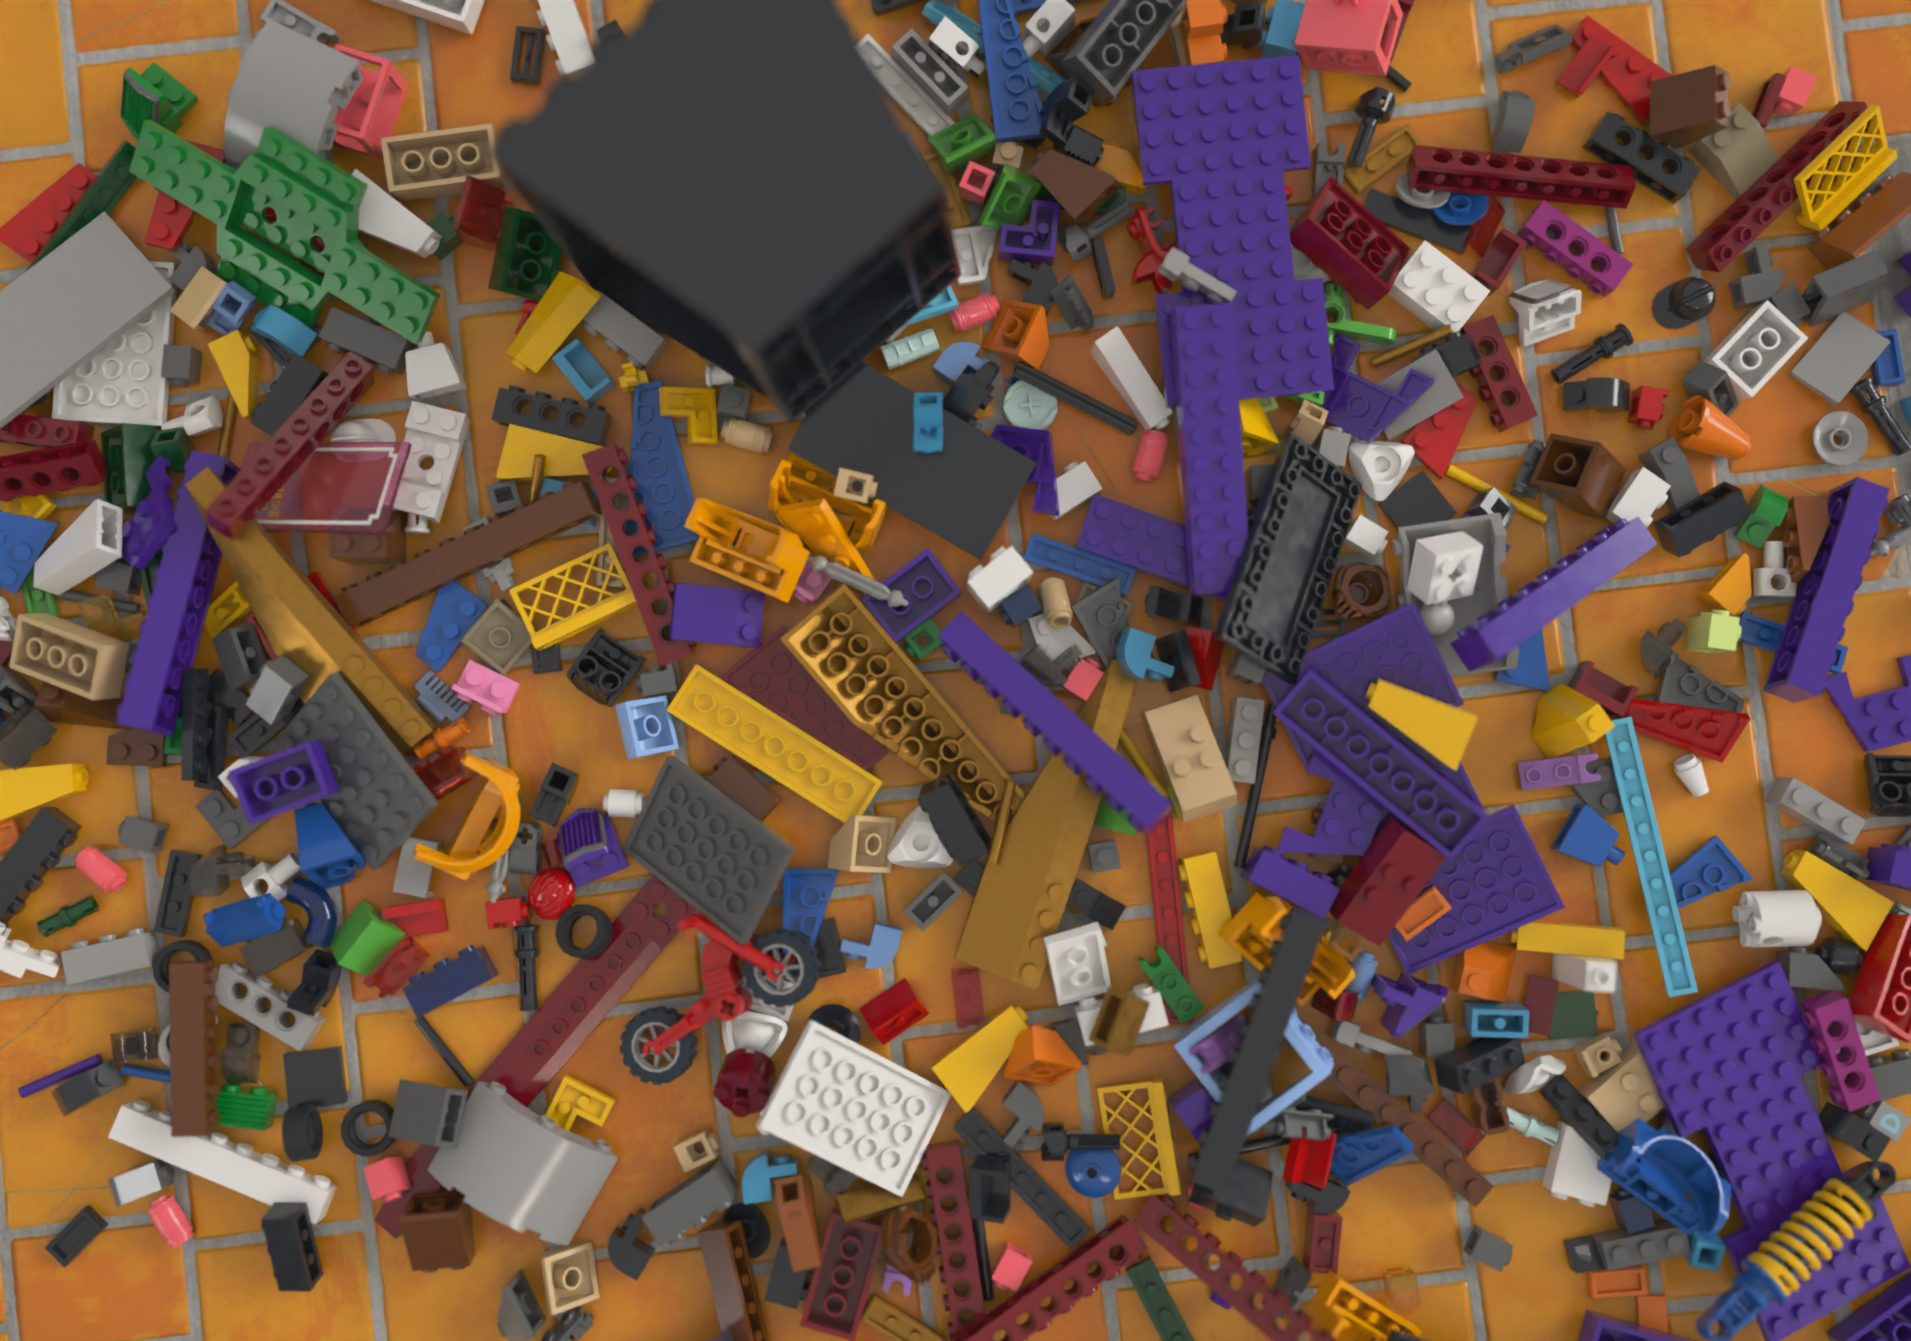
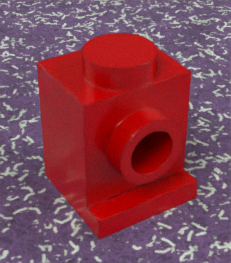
M1645 385L1633 390L1627 423L1636 424L1638 429L1652 430L1654 424L1663 417L1665 405L1662 401L1669 396L1670 390Z
M525 896L497 899L495 903L485 902L488 930L501 927L500 923H502L503 928L519 926V920L531 917V908L529 903L526 902Z

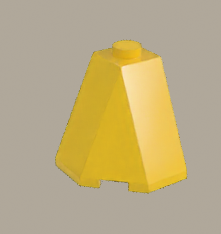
M1259 400L1239 401L1242 452L1246 453V457L1259 455L1279 444L1278 438Z
M1559 683L1550 691L1537 698V714L1531 737L1546 759L1591 744L1615 726L1599 703L1567 685Z

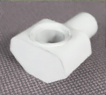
M210 396L188 404L183 416L164 422L161 428L165 430L184 427L189 436H198L222 427L224 419L220 402L214 396Z
M1767 541L1764 543L1763 568L1753 569L1754 597H1796V583L1791 582L1790 572L1787 568H1784L1783 541ZM1772 577L1777 581L1776 589L1771 585Z
M291 852L273 867L269 863L262 861L240 878L244 890L250 898L270 893L277 901L281 900L290 892L284 882L300 871L299 857ZM263 879L268 883L266 893L260 888V883Z

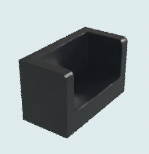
M978 1154L970 1168L971 1219L995 1223L1005 1222L1011 1210V1159Z

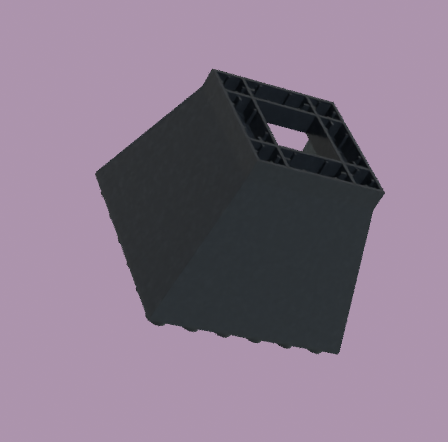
M649 0L642 10L640 22L623 36L612 34L604 38L593 52L592 63L574 78L567 75L555 80L544 93V104L525 120L518 117L502 125L494 137L495 145L486 152L594 290H599L616 304L768 398L789 423H792L962 275L945 186L919 160L838 0Z

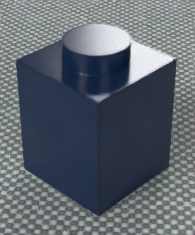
M1028 585L1000 603L1002 609L998 612L1006 625L1011 623L1015 628L1041 612L1043 607Z
M1623 1187L1616 1190L1617 1193L1608 1195L1618 1228L1628 1235L1655 1227L1649 1206Z

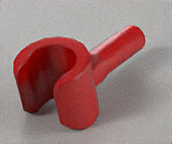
M528 299L523 302V314L515 334L518 335L538 305V301Z

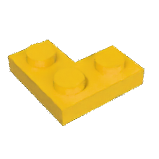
M659 388L660 416L687 417L688 444L715 445L718 443L715 389Z
M566 1075L545 1116L552 1118L557 1123V1126L570 1131L577 1115L602 1127L616 1099Z

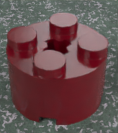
M746 1049L733 1050L724 1058L715 1083L713 1095L724 1107L731 1110L732 1114L736 1117L744 1118L748 1114L760 1112L766 1107L771 1097L776 1080V1066L762 1052L755 1050L753 1054L746 1052Z

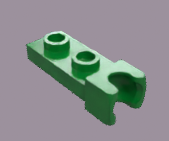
M1157 944L1154 946V950L1158 955L1156 962L1148 963L1143 957H1138L1137 962L1160 991V994L1180 1022L1184 1024L1205 1007L1161 945Z

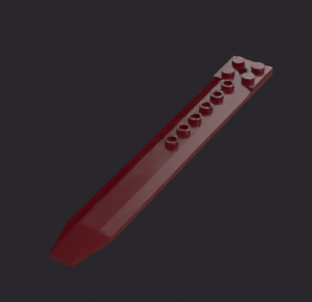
M653 875L612 923V939L607 949L595 958L581 959L468 1090L466 1102L478 1081L489 1084L494 1081L502 1084L511 1097L527 1108L679 932L677 928L678 921L693 915L697 909ZM655 903L658 905L665 903L667 905L665 908L667 915L665 917L654 914ZM422 1144L405 1163L412 1188L402 1192V1198L389 1203L384 1201L375 1219L395 1239L403 1234L399 1216L412 1195L450 1192L427 1170L440 1147Z

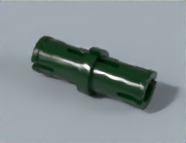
M89 895L87 898L71 906L65 905L61 907L59 912L38 921L37 927L40 933L46 930L43 936L48 937L67 926L73 927L82 918L98 912L99 904L94 900L93 896Z

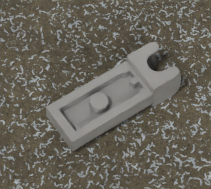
M270 0L260 17L265 24L269 20L274 21L322 44H325L327 41L341 42V36L334 29L320 21L318 22L283 0Z
M1173 247L1170 249L1158 269L1160 274L1173 282L1179 278L1183 281L1182 285L1193 292L1199 290L1207 295L1206 299L1212 304H1224L1232 301L1237 291L1188 263L1189 256Z
M1335 1020L1330 1032V1037L1334 1038L1335 1041L1351 1047L1358 1043L1357 1049L1373 1054L1374 1050L1384 1053L1382 1057L1386 1059V1055H1412L1413 1053L1405 1047L1360 1031L1361 1027L1348 1020Z

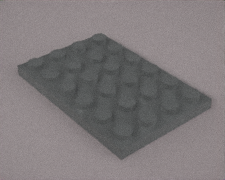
M336 672L330 674L276 739V743L284 751L308 741L321 740L340 792L321 798L320 801L356 845L371 868L376 870L384 865L439 803L343 678Z
M667 756L623 851L743 945L750 941L796 848L678 758Z

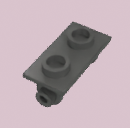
M1070 274L1049 293L1072 331L1077 326L1084 330H1090L1094 325V318L1091 315L1093 312Z
M1534 439L1532 443L1528 444L1529 449L1523 465L1519 470L1516 480L1512 482L1511 495L1536 499L1539 490L1531 486L1529 482L1545 448L1542 441Z
M1820 832L1807 850V852L1855 880L1860 878L1865 880L1870 873L1867 869V864L1870 860Z
M1286 1107L1271 1118L1270 1121H1277L1274 1130L1281 1137L1301 1138V1128H1304L1305 1139L1324 1141L1331 1136V1129L1327 1127L1326 1122L1334 1118V1115L1323 1114L1318 1109L1304 1112L1297 1111L1295 1107Z
M1291 1256L1271 1287V1290L1274 1291L1277 1288L1290 1299L1288 1304L1293 1307L1298 1300L1293 1295L1294 1291L1296 1290L1302 1294L1310 1280H1312L1311 1274L1313 1272H1309L1304 1265ZM1264 1298L1262 1304L1265 1306L1266 1299ZM1280 1312L1277 1318L1280 1317L1281 1319H1283L1285 1315L1287 1316V1314L1284 1312Z
M581 1305L566 1310L555 1327L546 1331L541 1341H574L569 1337L571 1334L580 1339L592 1327V1321L595 1318L588 1311L583 1313Z

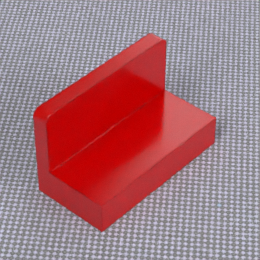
M1591 34L1556 83L1577 98L1580 97L1618 47L1614 44L1609 46L1600 38Z
M444 898L381 908L382 919H390L392 923L406 933L404 938L448 930Z
M902 979L860 1009L871 1032L882 1045H885L929 1015L926 1007L916 996L906 979Z
M1301 1128L1302 1137L1290 1139L1282 1179L1291 1183L1305 1182L1318 1188H1326L1337 1134L1331 1131L1329 1139L1326 1138L1324 1141L1305 1139L1304 1128Z

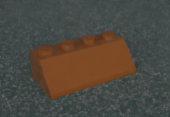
M1904 171L1895 177L1889 174L1875 185L1878 189L1873 194L1867 192L1855 202L1857 207L1853 211L1847 209L1834 219L1837 223L1831 229L1827 226L1814 236L1817 241L1809 246L1808 249L1826 270L1855 259L1911 212V174Z

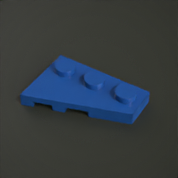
M458 582L439 590L416 656L437 672H441L463 644L460 640L487 610L489 605Z
M1540 629L1518 645L1519 657L1517 668L1495 671L1494 681L1546 692L1550 691L1543 632Z
M1714 835L1669 872L1678 908L1703 899V897L1715 892L1729 889L1738 883L1753 879L1721 839Z
M785 869L783 873V929L788 931L795 930L802 937L806 936L811 941L810 945L813 948L840 870ZM782 947V953L787 954L789 950Z
M1395 1125L1337 1136L1330 1170L1347 1187L1412 1153L1413 1144Z

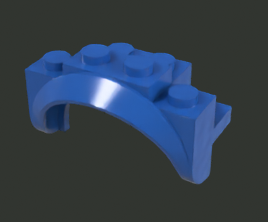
M1636 1119L1619 1131L1617 1148L1597 1162V1169L1688 1235L1700 1228L1699 1234L1708 1240L1720 1230L1728 1217L1731 1184L1718 1176L1710 1160L1698 1147L1669 1132L1664 1127L1655 1130L1641 1119ZM1687 1191L1689 1192L1690 1196L1692 1197L1694 1203H1693L1691 1200H1689L1688 1198H1686V1196H1687Z

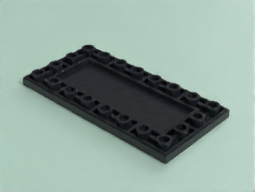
M861 362L812 404L788 449L838 477L840 468L874 475L873 481L878 482L875 499L885 502L889 508L981 560L1037 463L944 409L942 451L932 453L914 451L913 405L915 392ZM857 480L853 483V487L861 491L863 484Z
M1292 432L1284 433L1214 634L1215 638L1287 684H1296L1302 669V664L1362 488V484Z

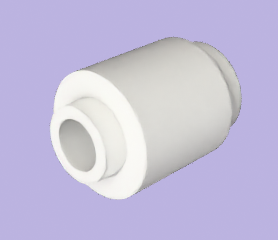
M610 789L609 794H605L603 798V810L608 811L609 817L636 818L645 804V794L638 793V790Z

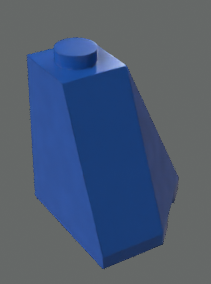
M309 803L303 808L294 810L300 870L324 890L351 882L355 878V871L357 869L362 870L367 865L366 860L336 819L330 814L323 803Z

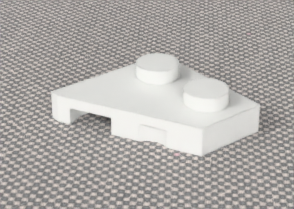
M980 225L953 230L962 274L956 280L957 287L983 283L985 281L996 233L999 228Z
M1044 613L1028 619L1046 671L1096 654L1093 647L1072 626L1068 625L1060 629L1052 628L1046 622Z

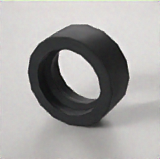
M578 904L568 908L561 915L557 922L555 935L557 944L564 953L580 959H592L607 949L612 939L613 928L610 918L604 911L594 906ZM582 916H591L596 921V936L588 947L578 948L572 940L573 926Z
M193 940L177 941L163 947L159 951L153 963V976L159 987L169 993V961L171 956L178 951L190 952L196 960H213L209 950L201 943Z
M367 1100L353 1107L344 1116L341 1124V1137L345 1146L352 1153L362 1157L374 1156L389 1148L396 1140V1138L388 1137L394 1109L388 1103L380 1100ZM375 1112L383 1118L386 1125V1133L380 1142L366 1144L357 1137L355 1122L362 1113Z
M313 1105L291 1107L284 1114L282 1122L283 1146L288 1159L293 1162L315 1159L321 1152L323 1143L322 1122L317 1108Z

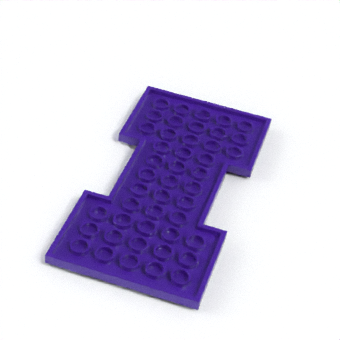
M1299 55L1132 71L1131 80L1142 185L1170 183L1177 250L1190 257L1187 261L1188 263L1237 291L1230 303L1233 305L1239 401L1333 391L1334 384L1323 279L1299 281L1294 279L1283 172L1308 170L1311 167ZM1180 280L1182 292L1158 294L1154 297L1166 408L1177 407L1170 311L1175 307L1212 304L1206 299L1207 295L1199 290L1193 292L1184 287L1182 280Z
M1414 602L1306 652L1297 682L1311 667L1484 810L1461 761L1457 770L1451 769L1368 707L1369 699H1366L1365 695L1370 683L1376 684L1378 678L1455 707L1464 704ZM1266 671L1262 678V682L1275 707L1295 685L1287 684L1269 671ZM1283 722L1306 769L1314 747ZM1514 804L1490 814L1487 822L1452 860L1449 858L1444 860L1420 892L1421 894L1434 884L1452 906V909L1407 942L1395 927L1388 935L1407 975L1565 908ZM1384 806L1372 841L1376 839L1391 817L1410 829L1412 828Z
M1771 961L1632 1033L1676 1135L1684 1138L1702 1128L1725 1181L1731 1184V1196L1744 1227L1721 1238L1726 1246L1725 1249L1738 1277L1744 1273L1740 1266L1741 1260L1753 1252H1759L1761 1243L1765 1241L1770 1242V1235L1775 1231H1780L1783 1222L1791 1221V1216L1794 1212L1802 1211L1803 1203L1812 1201L1813 1194L1823 1190L1824 1184L1832 1174L1846 1179L1860 1165L1858 1164L1844 1173L1841 1172L1801 1079L1802 1075L1819 1067V1064L1823 1061L1820 1054L1814 1050L1811 1044V1033L1802 1018V1012L1781 963L1778 961ZM1881 1196L1873 1203L1877 1211V1217L1872 1221L1864 1222L1862 1229H1855L1849 1225L1853 1231V1238L1850 1240H1846L1838 1235L1843 1243L1842 1248L1835 1250L1828 1247L1832 1253L1830 1260H1823L1817 1257L1821 1263V1268L1816 1271L1807 1267L1810 1273L1808 1281H1803L1796 1277L1799 1289L1789 1294L1785 1305L1771 1301L1766 1312H1758L1755 1318L1765 1341H1780L1911 1268Z

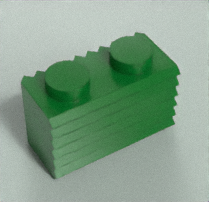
M223 1083L217 1098L220 1126L266 1130L273 1126L276 1092L268 1091L266 1086H251V1089L240 1088L241 1084Z

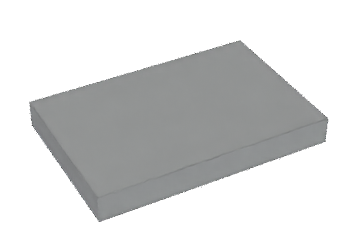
M1843 312L1791 371L1789 376L1834 406H1837L1891 341L1853 316Z
M1437 349L1376 384L1396 394L1410 368L1434 379L1433 385L1384 430L1388 440L1464 398Z

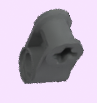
M528 820L519 824L517 834L511 844L508 860L509 873L538 875L540 872L543 829L538 822ZM526 829L533 836L528 840L527 835H523V831Z

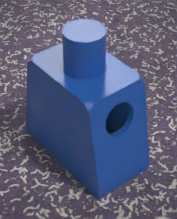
M1575 804L1550 847L1555 852L1600 867L1605 859L1614 865H1618L1625 855V851L1614 845L1619 837V832L1585 804Z

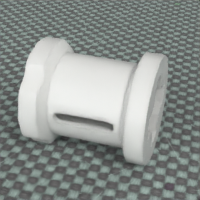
M706 363L705 376L707 388H712L713 385H736V378L717 366Z
M408 513V527H405L406 533L430 534L428 519L419 516V524L417 525L418 515Z

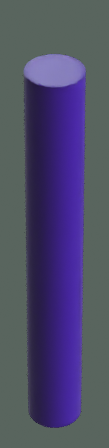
M96 1054L19 1088V1094L22 1098H25L97 1067L103 1063L102 1057Z

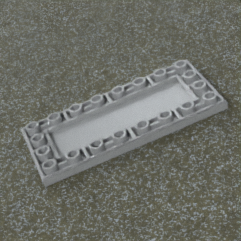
M105 211L0 291V429L175 292L173 287Z

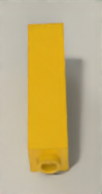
M560 271L506 351V354L513 358L511 364L523 372L529 369L537 373L595 305L601 294L581 279Z
M509 424L496 478L501 481L531 482L535 454H543L546 456L543 481L544 478L553 480L590 479L582 454L602 448L603 446ZM612 467L608 468L606 472H610Z
M1378 678L1376 684L1371 682L1365 698L1369 699L1368 707L1448 767L1457 770L1478 719L1477 715Z
M85 763L0 770V823L25 816L40 810L42 807L50 806L87 791L86 785L89 775L85 769Z
M1793 850V852L1789 853L1783 862L1784 868L1781 871V875L1796 890H1806L1812 896L1815 905L1821 912L1822 918L1842 939L1850 940L1859 949L1867 951L1894 902L1807 851Z
M1533 921L1512 930L1511 943H1517V950L1624 959L1625 930L1622 927Z
M1010 1002L932 1063V1070L965 1113L971 1110L1009 1057L1017 1036L1028 1029V1024L1025 1021L1029 1017L1019 1005L1015 1008Z

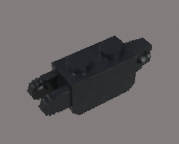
M986 362L977 372L968 371L960 375L943 398V409L974 426L978 420L974 417L980 408L984 411L994 398L990 394L995 389L991 383L1000 371L997 362Z

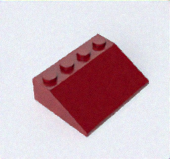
M1332 177L1327 179L1290 230L1291 244L1296 249L1301 250L1311 259L1316 267L1321 268L1331 277L1336 285L1341 286L1352 296L1356 303L1361 304L1367 310L1390 292L1411 249Z

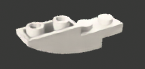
M0 922V970L19 978L22 977L25 969L55 978L62 963V958H59L56 953L49 950L39 951L30 948L29 944L20 940H7L11 929L6 928V925Z

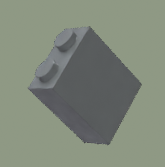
M1872 251L1813 276L1802 294L1811 313L1804 316L1810 327L1870 302L1889 273L1885 262L1879 259L1876 253Z
M400 1079L388 1137L434 1147L456 1148L468 1091L426 1082Z

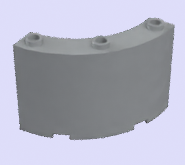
M269 20L262 29L257 30L255 33L254 41L240 66L234 85L230 88L227 95L229 103L225 120L223 153L226 164L239 168L249 154L256 153L264 127L269 126L325 159L326 150L332 149L338 125L334 124L340 108L346 109L352 96L363 82L359 60Z
M1494 513L1398 527V539H1393L1395 556H1398L1401 594L1396 596L1398 609L1414 602L1418 611H1420L1421 607L1425 604L1407 589L1417 539L1464 531L1483 545L1473 595L1448 600V604L1452 607L1455 615L1453 626L1444 634H1430L1450 676L1456 677L1517 668L1518 646L1499 660L1469 672L1450 645L1451 642L1459 637L1457 635L1459 630L1469 624L1473 625L1478 622L1477 618L1491 609L1493 611L1498 607L1497 603L1508 597L1506 578L1501 576L1500 563H1506L1507 538L1501 514Z
M478 1081L465 1104L457 1147H440L427 1170L449 1191L455 1187L466 1195L463 1199L464 1202L490 1218L522 1233L526 1228L538 1232V1238L541 1240L568 1246L619 1157L610 1150L612 1146L602 1139L595 1141L557 1126V1123L552 1118L545 1115L539 1116L511 1097L502 1084L494 1081L491 1084Z

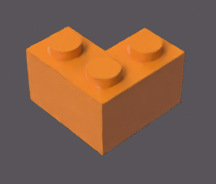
M1220 0L1186 1L1179 22L1186 66L1220 63L1227 60L1226 43L1221 42L1220 36L1223 33V24L1227 22V10L1225 5L1221 6Z

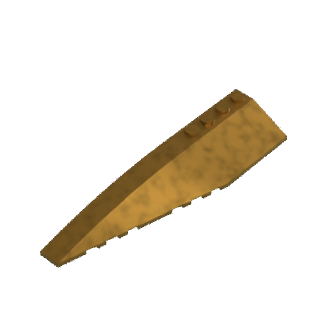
M209 466L185 484L277 659L284 655L310 676L299 695V698L305 704L330 674L338 672L401 755L437 726L255 518L234 541L208 525L205 510L226 488V485Z
M842 583L783 635L780 640L854 725L933 780L952 772L970 805L996 823L1006 780L1014 781L848 587ZM1017 784L1008 818L1009 823L1017 812L1018 806L1026 797Z
M1112 659L1090 697L1079 710L1077 717L1116 751L1135 680L1123 672L1117 660ZM1060 753L1057 757L1051 754L1032 784L1031 790L1018 806V810L1010 823L1008 822L998 864L986 861L954 956L956 960L1038 989L1048 960L1044 937L1057 933L1103 794L1100 792L1097 795L1086 785L1085 776L1081 772L1075 775L1065 765L1064 757Z

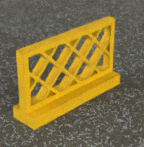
M1871 104L1794 178L1802 210L1796 216L1798 224L1821 232L1898 158L1896 149L1889 148L1887 145L1879 105ZM1871 119L1867 132H1864L1868 121ZM1852 137L1848 150L1844 151L1848 140ZM1862 137H1865L1864 140H1863L1862 146H1861V148H1860V151L1857 152V149H1858V146H1859V144H1860L1861 138H1862ZM1845 155L1840 170H1837L1842 156ZM1831 156H1833L1828 167V170H1826L1825 167L1827 165L1828 159ZM1826 174L1821 189H1818L1822 175ZM1812 176L1810 185L1807 188L1805 181Z
M611 543L603 545L509 590L531 636V641L538 651L566 640L638 605L629 580ZM608 551L612 559L609 570L606 571L594 567L597 557ZM592 559L590 565L584 563V562H586V561ZM581 565L588 568L583 583L569 579L573 567ZM614 567H616V569H617L619 575H618V574H615V573H612L613 570H614ZM592 570L607 574L602 590L587 585ZM566 571L565 576L558 575ZM611 576L621 579L626 590L617 594L607 592L606 589ZM552 577L563 580L558 595L544 591L547 580ZM567 582L582 586L577 601L562 597ZM541 583L540 588L533 587ZM586 588L600 593L597 603L592 606L581 603ZM527 589L537 591L533 607L522 604L518 593ZM542 593L556 598L551 613L537 609ZM604 594H605V595H608V596H611V597H609V598L603 600ZM561 600L575 605L571 616L567 618L555 615ZM579 606H580V607H583V608H586V609H584V610H581V611L577 612L578 609H579ZM525 608L531 610L529 616H528V614H527ZM535 612L549 616L546 628L537 632L532 625ZM554 618L560 620V621H558V622L552 624Z
M1164 1077L1097 1087L1104 1134H1113L1110 1131L1109 1125L1117 1117L1128 1126L1120 1137V1145L1133 1154L1125 1166L1121 1164V1176L1125 1172L1137 1184L1132 1190L1120 1191L1118 1183L1113 1190L1115 1200L1151 1196L1153 1194L1169 1193L1170 1196L1181 1195V1177ZM1135 1089H1148L1149 1100L1143 1107L1130 1098ZM1130 1090L1127 1095L1122 1091ZM1116 1092L1124 1100L1114 1110L1106 1104L1104 1093ZM1127 1101L1140 1111L1132 1123L1118 1113ZM1149 1104L1151 1107V1113L1146 1110ZM1107 1111H1109L1111 1114H1113V1115L1110 1117L1109 1120H1108ZM1142 1114L1153 1120L1154 1127L1148 1135L1135 1126V1123ZM1131 1129L1144 1138L1137 1150H1134L1123 1141ZM1154 1132L1156 1141L1151 1138ZM1147 1141L1158 1150V1155L1153 1162H1150L1139 1153ZM1135 1157L1149 1166L1141 1178L1127 1169ZM1158 1160L1160 1163V1169L1157 1166H1155ZM1153 1169L1162 1176L1163 1186L1152 1188L1144 1182V1179ZM1142 1185L1145 1189H1138V1187Z

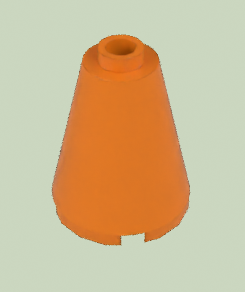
M1700 395L1693 396L1684 402L1681 406L1684 408V411L1680 416L1674 415L1669 426L1668 439L1674 437L1681 449L1738 460L1746 456L1751 448L1750 437L1710 400Z

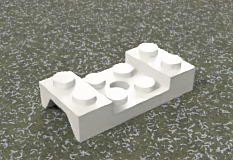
M412 401L404 426L407 432L393 477L390 479L382 504L384 509L388 511L399 510L440 523L471 421L466 414ZM426 457L434 459V465L429 470H423L420 467L421 461Z

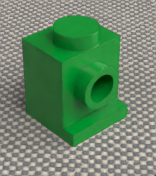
M930 617L904 637L907 643L903 647L912 659L918 656L922 660L942 644L938 636L941 630ZM925 636L929 639L927 646L919 645L918 640L920 637Z

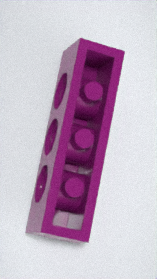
M1545 200L1533 210L1517 232L1522 237L1521 239L1527 242L1526 245L1536 247L1544 253V257L1548 261L1558 263L1566 269V273L1570 277L1580 279L1588 285L1591 292L1606 297L1616 289L1633 265ZM1546 230L1554 233L1555 240L1548 238ZM1569 246L1577 250V256L1569 252ZM1591 262L1599 266V272L1592 269Z
M1829 990L1801 1001L1804 1010L1802 1018L1810 1028L1813 1037L1811 1038V1044L1814 1050L1820 1054L1823 1061L1819 1064V1068L1828 1081L1830 1087L1828 1094L1832 1102L1851 1112L1881 1100L1847 997L1834 990ZM1832 1022L1831 1027L1827 1030L1828 1025Z

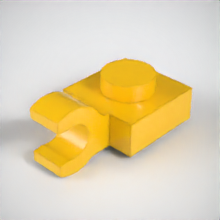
M633 361L622 364L625 375L618 378L621 388L625 393L634 391L636 386L651 383L650 376L646 370L641 371L640 368H635Z

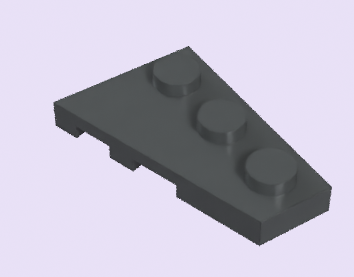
M1117 577L1071 604L1074 616L1105 669L1112 659L1117 660L1116 650L1122 630L1127 629L1124 616L1125 609L1121 601L1120 584Z
M1669 650L1666 652L1655 701L1742 713L1744 704L1742 698L1717 681L1713 682L1701 674L1700 669L1694 665L1685 663L1678 658L1679 655L1674 651Z

